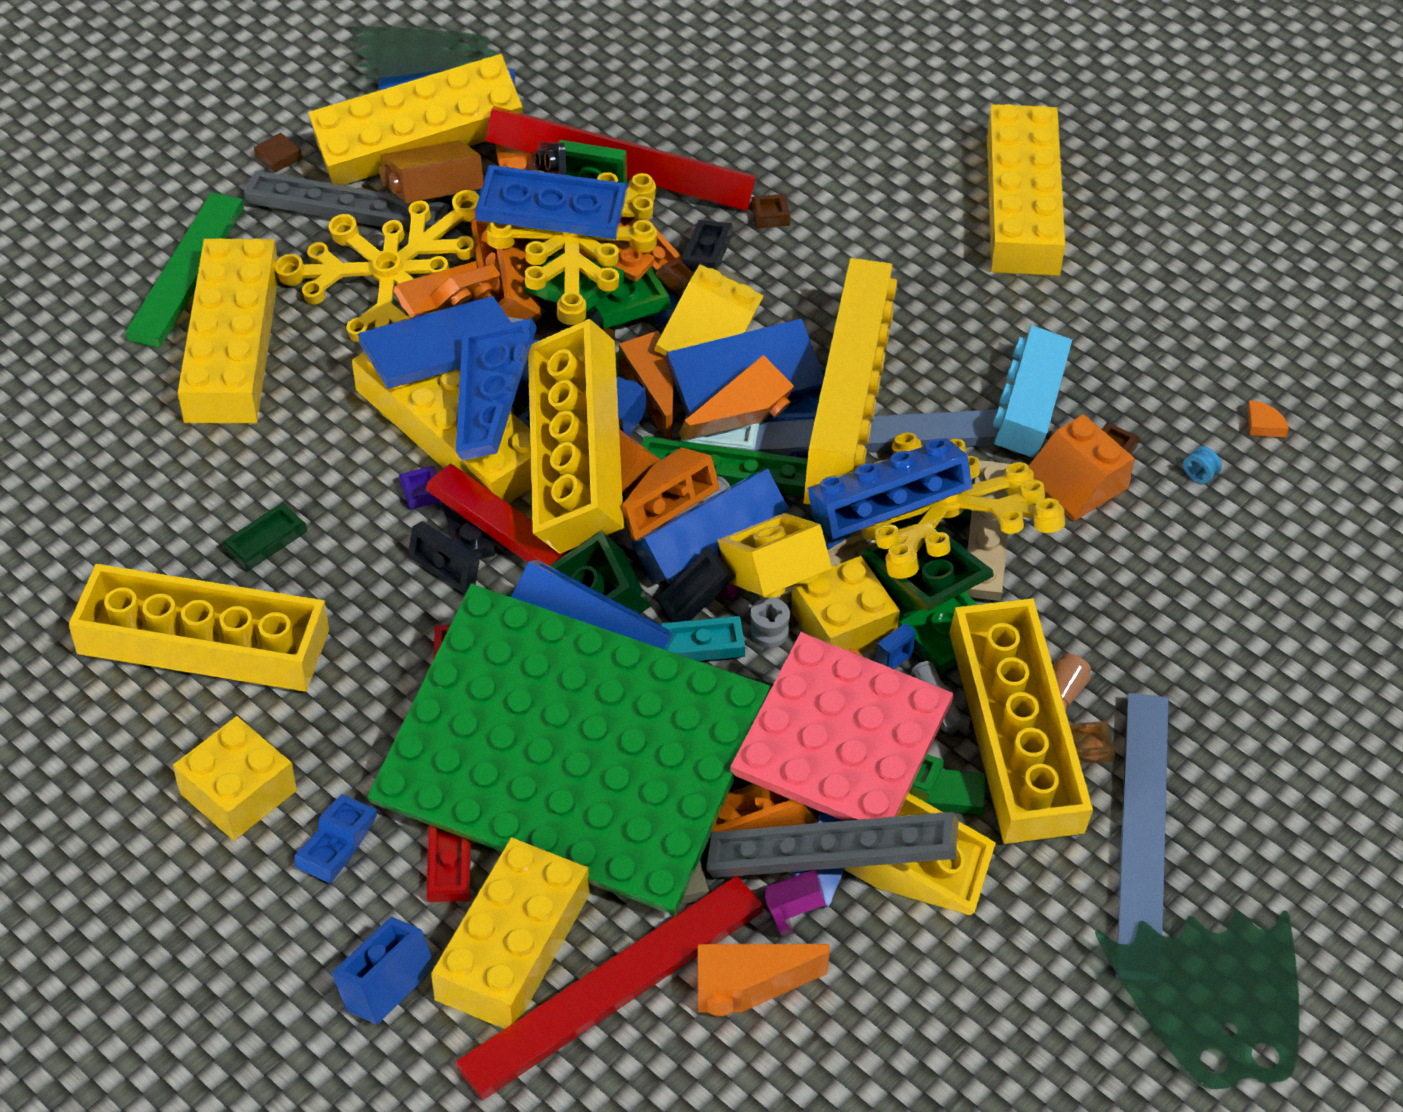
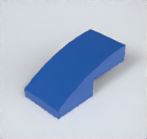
M341 794L319 817L318 831L295 854L294 867L331 883L363 841L377 816V809Z

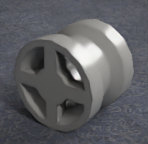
M764 598L757 601L751 608L750 635L756 644L773 648L780 646L787 640L790 610L783 601L776 598Z

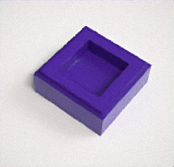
M435 465L399 474V483L410 510L440 502L439 499L426 491L428 481L438 474Z

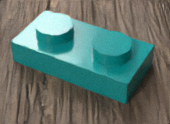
M740 616L662 623L663 627L676 633L668 649L670 652L696 661L745 657V641Z

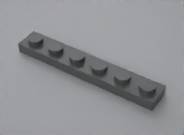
M255 170L244 191L245 202L329 218H334L340 214H349L355 218L357 223L383 227L388 221L397 220L402 223L404 231L410 232L411 217L409 206L413 202L405 203L395 194ZM422 200L428 203L431 212L430 220L425 223V231L451 212V204Z
M954 812L712 832L707 871L713 878L956 859L958 818Z

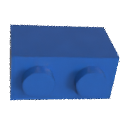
M391 916L331 974L346 1010L377 1025L433 971L435 963L422 929Z

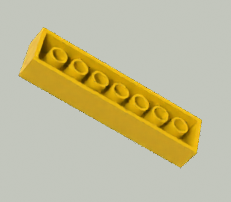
M850 258L809 445L804 504L811 505L808 493L809 487L820 484L827 477L842 476L853 472L857 467L865 464L867 454L865 445L868 446L872 427L870 421L874 420L875 397H878L880 373H883L886 353L884 350L887 351L890 329L888 328L892 326L894 314L893 301H888L895 300L898 279L891 278L892 263Z

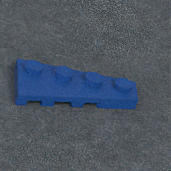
M532 318L462 334L456 453L462 461L498 452L537 329Z

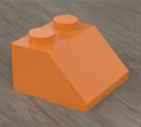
M1083 414L1054 432L1030 463L1029 469L1034 473V480L1043 482L1045 497L1058 500L1059 504L1064 508V514L1074 522L1129 488L1135 458Z

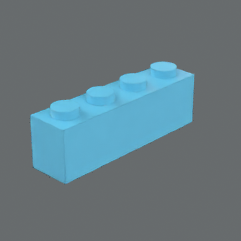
M1031 325L1026 338L1019 337L1012 356L1017 358L1018 361L1012 360L1006 376V380L1010 381L1011 384H1005L999 400V404L1005 406L1004 408L999 406L992 424L993 428L998 429L994 441L995 445L1032 458L1037 456L1048 432L1073 339Z

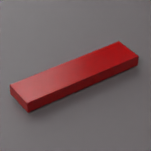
M451 463L427 483L426 491L526 562L537 559L550 566L570 552L568 550L559 554L533 534V521Z

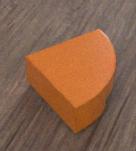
M1250 400L1247 408L1250 436L1287 438L1289 427L1283 415L1268 404Z

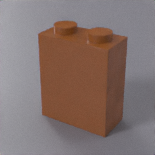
M460 140L382 154L384 165L379 168L382 184L387 186L393 194L405 203L457 194L463 190L473 191L482 189L484 183L481 155Z

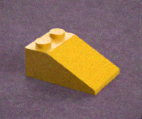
M700 264L680 298L654 351L666 356L669 351L747 332L764 295L754 291L748 285L739 284L723 276L715 269L707 268Z
M908 793L898 816L943 812ZM958 821L956 859L846 867L844 870L880 890L972 915L976 910L996 842Z

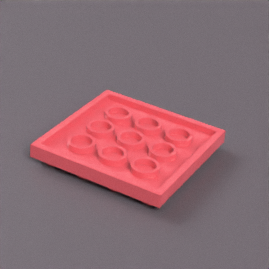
M800 632L731 765V772L734 776L842 821L897 817L952 703L953 693Z

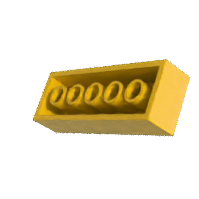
M498 54L308 113L331 183L346 185L380 174L379 168L384 165L382 154L458 140L467 146L486 142L485 138L493 106L523 113V107L502 54Z
M991 104L987 130L991 273L1060 276L1065 250L1058 107Z
M204 239L178 387V397L184 423H258L278 276L275 270V263L278 260L275 239Z
M591 319L531 344L528 354L533 534L559 554L578 547L601 530L608 535L624 528V517L621 507L623 497L615 341Z
M365 352L352 359L356 390L441 467L445 468L450 463L508 504L532 489L530 428L511 412L496 454L463 461L457 455L456 438L460 369L387 389Z
M95 564L68 624L76 653L80 655L307 692L329 632L325 600L102 564Z
M1034 598L955 607L949 634L1003 843L1009 844L1085 834L1093 808Z

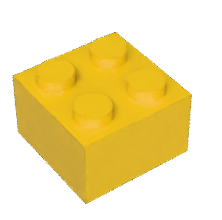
M787 513L718 539L722 558L736 576L730 584L761 595L763 598L780 596L785 593L786 587L796 583L807 584L819 579L820 573L832 569L821 524Z
M862 556L833 566L832 569L820 573V577L816 581L792 585L790 612L807 635L849 651V648L857 649L862 654L877 648L878 642L898 628L900 610Z
M238 716L173 764L180 794L233 841L297 791L292 762Z

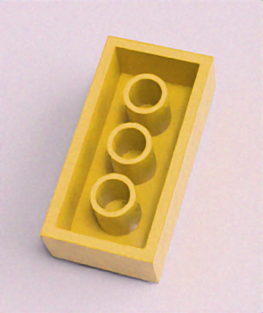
M511 837L431 973L434 1000L503 1029L521 1019L589 897L588 867Z

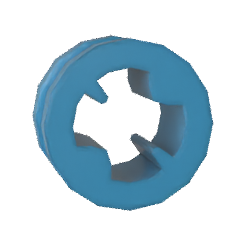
M1200 446L1184 460L1183 466L1186 474L1193 481L1207 484L1221 471L1222 463L1219 456L1213 450Z

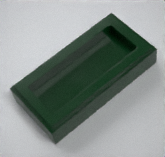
M280 503L222 541V548L230 558L248 572L305 534L307 527L301 518L284 503Z

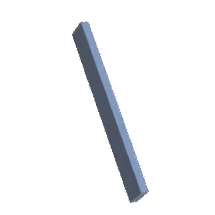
M998 409L874 416V420L870 421L872 427L869 445H865V448H867V452L892 451L895 437L907 432L914 433L921 441L922 446H925L930 440L947 438L949 440L961 439L965 442V447L995 445L994 441L998 429L993 428L992 424ZM815 419L759 423L755 451L785 456L798 452L799 456H808Z
M1128 693L1126 701L1116 978L1159 983L1162 970L1169 697Z

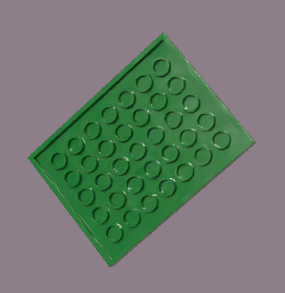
M470 584L367 798L371 804L501 852L504 851L512 837L588 867V881L590 885L676 916L735 779L731 772V765L771 687L770 685Z

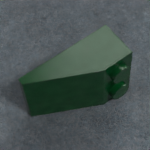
M935 527L937 532H942L940 529ZM950 537L951 550L948 554L940 557L930 556L927 553L926 544L923 543L917 551L918 572L904 579H897L888 575L885 557L889 549L879 548L876 543L861 551L862 558L897 607L929 611L994 576L993 569Z
M602 530L550 565L552 568L639 614L651 607L624 551ZM514 590L507 594V596L511 597Z

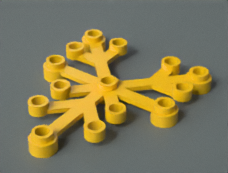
M606 172L597 177L598 180L618 182L617 176L613 173ZM644 173L634 175L629 181L621 217H635L640 220L636 221L632 227H619L616 239L490 222L487 226V242L493 248L507 249L515 243V238L548 239L544 243L534 241L526 245L525 259L532 265H541L546 262L547 257L561 248L565 249L564 254L544 267L531 266L525 271V285L529 289L540 290L546 286L549 280L565 270V293L557 302V317L562 323L567 325L579 324L586 318V301L579 294V271L596 282L598 288L603 291H614L619 286V273L616 269L610 268L618 263L619 249L612 243L600 244L596 240L628 241L630 248L637 252H649L656 247L657 230L650 221L646 220L653 215L656 184L650 175ZM584 249L594 256L600 265L606 268L601 269L581 255L579 250Z
M463 190L455 194L452 199L454 210L426 231L425 223L431 218L429 205L422 200L413 202L409 206L411 217L409 242L400 251H398L399 243L405 238L401 222L391 220L383 225L382 231L385 240L383 251L380 252L359 234L358 226L353 216L349 214L337 215L329 222V230L333 241L341 246H351L369 262L343 263L329 252L326 244L316 242L307 249L311 264L303 265L302 259L295 254H286L280 257L275 263L278 279L287 286H297L303 279L317 278L314 281L307 282L302 287L305 301L308 304L316 305L325 299V290L342 277L373 276L380 282L377 304L359 318L350 320L346 326L349 338L354 342H359L358 333L369 330L374 324L375 328L389 325L390 322L396 323L411 319L410 316H407L392 304L395 283L398 284L414 279L409 274H433L450 269L447 259L442 256H435L431 259L412 260L414 257L422 254L455 253L459 259L468 260L476 254L474 240L469 236H461L457 239H438L460 222H471L475 218L479 195L472 190ZM358 328H363L362 330H360V331H358V332H354V330H356V329H358Z
M901 433L895 437V442L892 444V452L894 454L900 451H911L922 447V444L914 433ZM950 439L952 443L966 453L963 440ZM968 456L972 480V478L980 474V465L977 457ZM1016 462L1008 465L1002 476L972 484V489L860 530L863 538L876 540L879 548L889 549L885 557L888 575L893 578L904 579L918 572L917 551L923 543L926 544L927 553L930 556L940 557L950 552L948 534L937 532L935 527L942 518L958 516L964 509L991 512L1000 523L1001 531L1006 534H1015L1024 529L1023 517L1033 518L1034 528L1039 532H1057L1065 526L1064 508L1059 504L1058 500L1045 498L1044 484L1041 481L1034 480V473L1029 469V466L1026 463ZM1002 489L1010 495L1000 499L979 497ZM926 513L918 524L899 530L895 525H891V523Z

